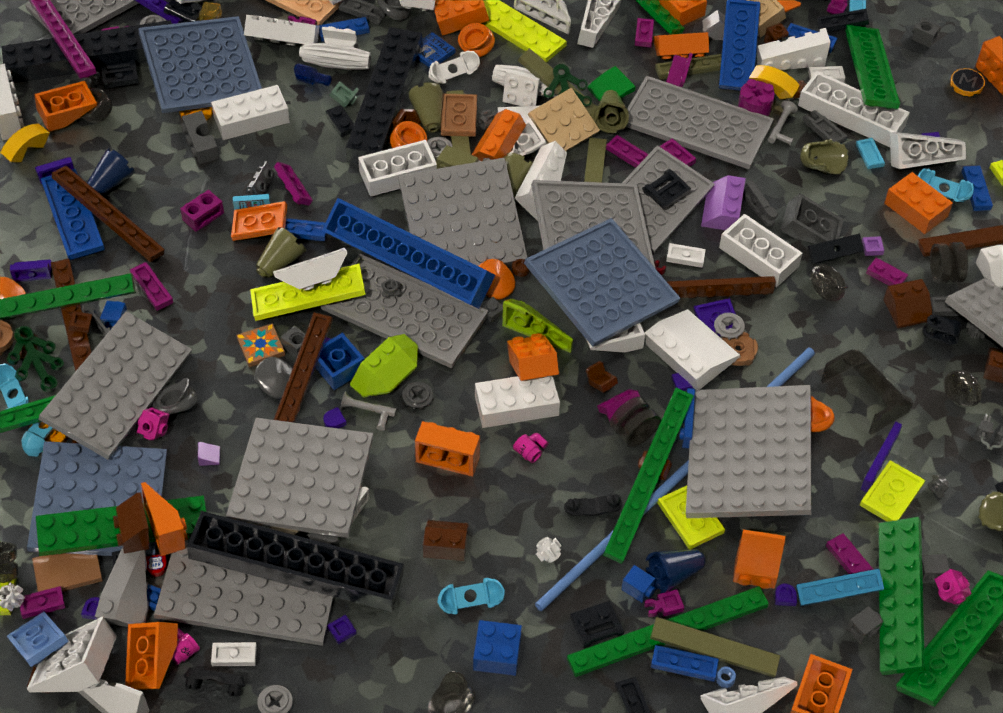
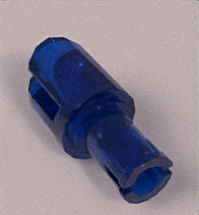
M300 63L294 66L296 80L311 85L320 83L330 86L332 76L319 73L317 68Z

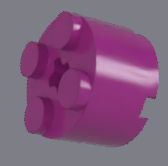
M749 79L741 87L738 107L769 116L775 96L773 85Z

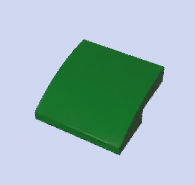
M616 66L601 74L587 87L599 101L608 90L616 91L622 98L634 92L636 88Z

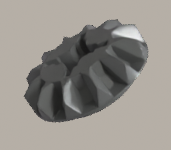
M413 382L404 388L402 398L406 406H411L413 409H423L424 406H429L433 400V390L426 383ZM415 394H416V395H420V394H421V399L418 398V397L415 399V398H414V395H415Z

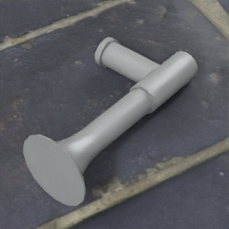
M783 101L781 103L782 115L767 140L773 144L778 139L791 145L794 138L780 134L789 114L796 113L798 108L791 101Z
M346 390L340 408L342 410L344 407L351 406L381 414L376 427L379 431L385 430L388 416L395 417L396 408L353 399L347 395Z

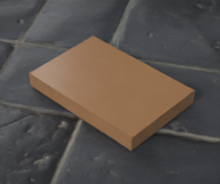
M443 94L441 136L476 137L477 95Z
M62 553L32 558L38 592L61 586L62 591H67L103 581L98 555Z

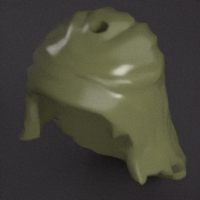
M827 139L823 142H811L804 145L800 153V160L806 168L836 175L845 171L848 165L849 152L845 144Z
M992 492L982 500L978 518L982 521L981 524L983 526L1003 531V493Z

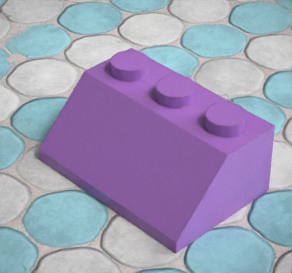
M727 175L713 182L715 185L705 199L702 227L727 230L739 219L745 178Z

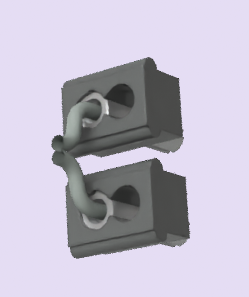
M985 415L973 438L987 445V449H1003V426H1001L993 441V445L990 447L989 441L994 432L992 429L994 423L990 422V415L989 417Z

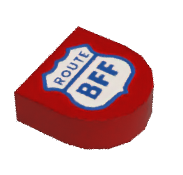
M166 555L146 556L147 573L153 577L162 576L167 570Z

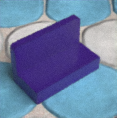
M71 157L35 167L40 183L42 184L41 178L51 176L52 172L64 166L71 170L74 169Z
M51 260L15 262L13 265H10V273L15 282L51 279Z

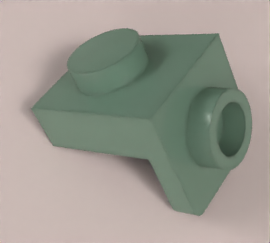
M339 81L329 96L346 108L349 103L353 104L358 98L356 93L359 89L356 87L352 91Z

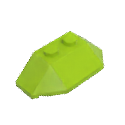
M405 334L388 337L360 363L350 383V387L363 398L391 393L417 368L418 345Z

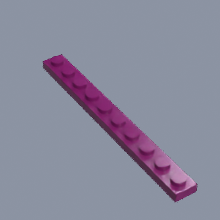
M29 0L79 78H87L97 74L95 66L50 0Z

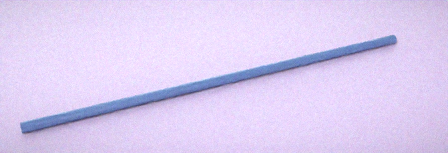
M807 348L767 387L782 386L815 355L814 350ZM689 460L652 493L643 516L657 504L659 498L665 496L688 474ZM612 532L535 603L538 610L543 611L604 553Z

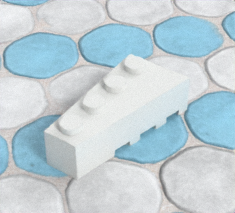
M246 15L244 35L253 36V39L261 41L264 38L270 39L269 42L273 43L286 41V45L296 46V43H299L303 47L304 44L318 42L320 26L257 15Z

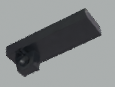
M867 9L817 17L819 32L823 28H826L827 32L846 29L847 25L866 27V25H869Z

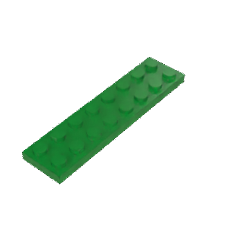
M847 25L845 32L864 105L898 109L900 101L879 29Z
M204 496L166 500L178 511L180 518L184 517L187 526V537H191L201 511L206 512ZM117 506L36 516L39 556L117 547L116 534L120 532L119 528H114L113 522ZM145 511L146 520L148 524L149 542H156L147 513Z
M919 517L879 523V570L884 590L879 591V614L883 620L880 628V672L882 675L923 671L925 670L921 520Z
M989 570L972 589V594L966 597V600L960 604L924 649L925 670L905 673L896 684L897 691L933 707L937 705L1003 620L1002 575Z

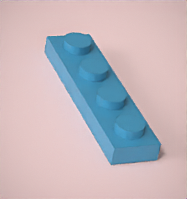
M874 569L797 584L796 589L801 607L883 591L884 586L880 570Z

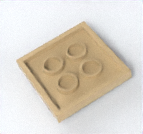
M572 88L528 113L529 118H531L546 143L549 144L556 141L566 152L600 131Z

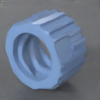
M728 666L721 667L716 674L717 684L723 688L733 686L736 679L735 671ZM722 674H728L730 680H723L721 678Z

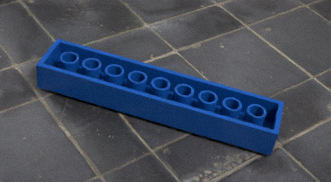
M337 198L322 229L323 232L478 309L495 277V274Z

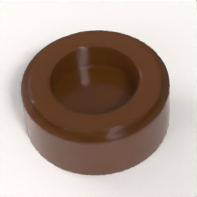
M525 259L513 261L512 272L514 275L524 277L529 274L530 270L524 264Z

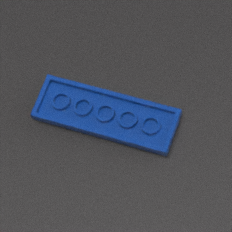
M747 0L726 1L719 88L740 91L755 69L760 2Z
M52 175L41 178L69 260L105 250L92 212L53 180Z

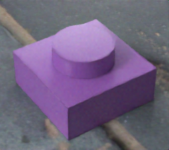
M881 236L862 238L865 256L884 254Z

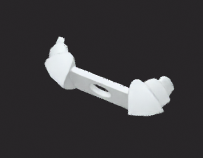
M474 51L461 52L460 57L441 64L435 61L430 66L429 78L436 83L443 84L446 83V80L465 73L470 75L477 70L480 64L479 56ZM450 64H454L457 67L456 73L449 72L448 66Z

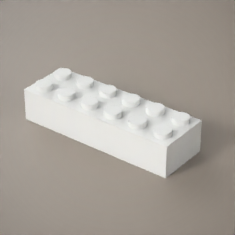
M818 71L815 72L802 89L798 103L799 107L810 112L816 110L828 120L863 136L873 138L875 141L890 147V131L901 133L906 127L910 113L901 108L886 109L884 107L864 105L861 90Z

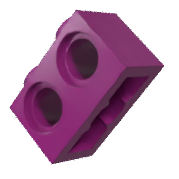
M210 190L200 194L197 198L180 208L182 220L195 232L224 214L223 202Z

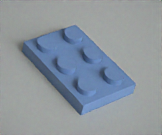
M42 612L7 635L11 644L30 667L41 663L45 657L60 650L64 644L69 642L64 633L45 612Z

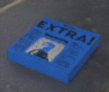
M432 32L422 39L418 60L430 68L431 64L435 61H438L440 64L455 54L456 49Z

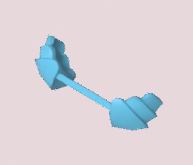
M925 168L918 174V177L935 190L955 202H964L973 195V183L961 180L960 183L937 177L934 170ZM941 184H947L949 186V191L942 192L940 191L939 186Z
M4 363L0 364V389L7 404V409L29 403L28 396L25 397L20 382L15 378L16 370ZM17 389V396L15 398L10 399L9 393L12 390Z
M42 421L34 423L23 434L21 441L24 452L28 456L37 457L39 453L43 452L45 438L54 428L49 426L46 429H41L39 424Z
M484 578L483 583L455 588L453 584H450L441 590L437 603L447 614H458V609L482 604H487L488 608H492L503 601L505 590L498 580ZM469 589L476 592V599L472 602H468L464 598L465 592Z

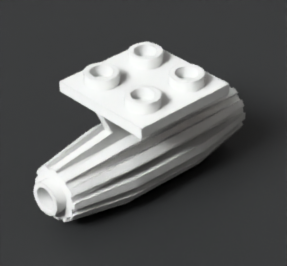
M322 27L325 43L304 44L303 47H300L299 56L302 57L303 61L322 67L364 70L369 69L371 65V52L359 49L356 31L351 29Z
M495 65L492 81L504 86L502 102L518 106H536L537 96H544L543 93L547 86L528 69L510 65ZM550 90L545 92L548 96L552 95Z

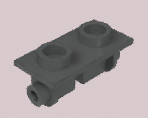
M265 161L263 166L257 168L253 177L254 181H251L246 188L248 195L264 194L275 173L267 161Z

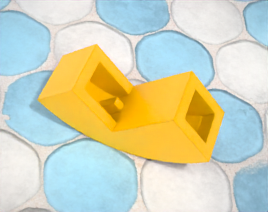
M757 65L749 79L772 84L774 93L779 99L793 98L800 86L790 75L771 66Z
M40 124L25 126L7 140L0 153L10 162H22L28 147L44 148L50 132Z

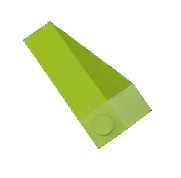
M513 298L503 302L502 326L529 337L532 334L540 333L546 336L552 346L569 353L572 352L573 338L533 307Z

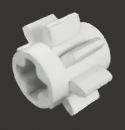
M545 537L537 543L536 555L541 562L545 560L551 563L561 555L560 547L562 545L556 538L552 540L549 537Z
M12 583L1 587L0 606L10 611L13 608L20 607L25 598L21 594L24 589Z

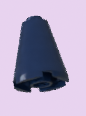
M108 148L87 184L102 196L131 177L135 170L133 167L129 168L127 166L129 162L114 149L111 151Z
M697 549L653 552L646 557V562L649 561L646 573L655 578L654 587L656 589L659 588L661 590L660 593H665L702 570L705 564V556Z

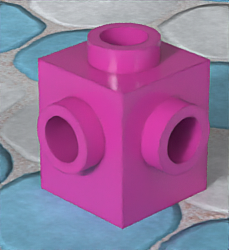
M153 407L143 410L142 415L138 419L137 433L144 435L143 437L148 440H155L164 436L168 429L167 422L170 414Z
M950 569L934 579L939 589L938 594L943 601L960 604L966 600V597L972 594L969 589L970 584L962 572Z

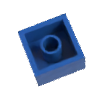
M341 333L324 343L315 368L332 389L335 390L353 379L360 363L365 358L349 339Z
M479 620L473 657V670L516 676L522 625Z

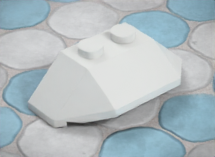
M514 0L515 9L566 34L570 33L571 19L563 0Z
M342 248L273 271L275 278L298 289L309 290L314 288V284L320 282L321 284H327L332 281V278L336 277L347 255V250Z

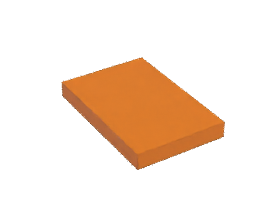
M286 201L234 210L231 231L232 240L272 235L278 227L285 229L288 206Z

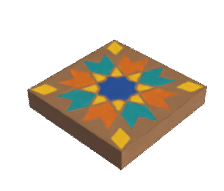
M273 323L236 335L248 367L258 365L268 357L280 358L285 356V351Z

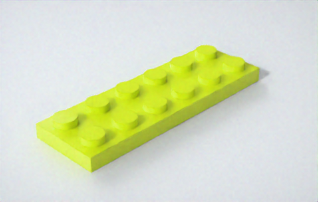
M484 1L489 21L481 24L524 51L530 48L545 62H548L567 46L566 40L502 1Z
M360 264L340 268L336 277L332 278L331 282L327 284H321V282L314 284V288L309 290L298 289L285 282L250 289L255 321L366 295Z

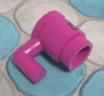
M534 433L530 436L525 434L514 443L513 449L526 461L534 463L542 455L539 446L534 442H537L542 448H546L549 443L539 433Z
M178 628L177 647L172 657V660L177 665L182 661L185 662L195 652L200 650L196 641L188 633L185 634Z

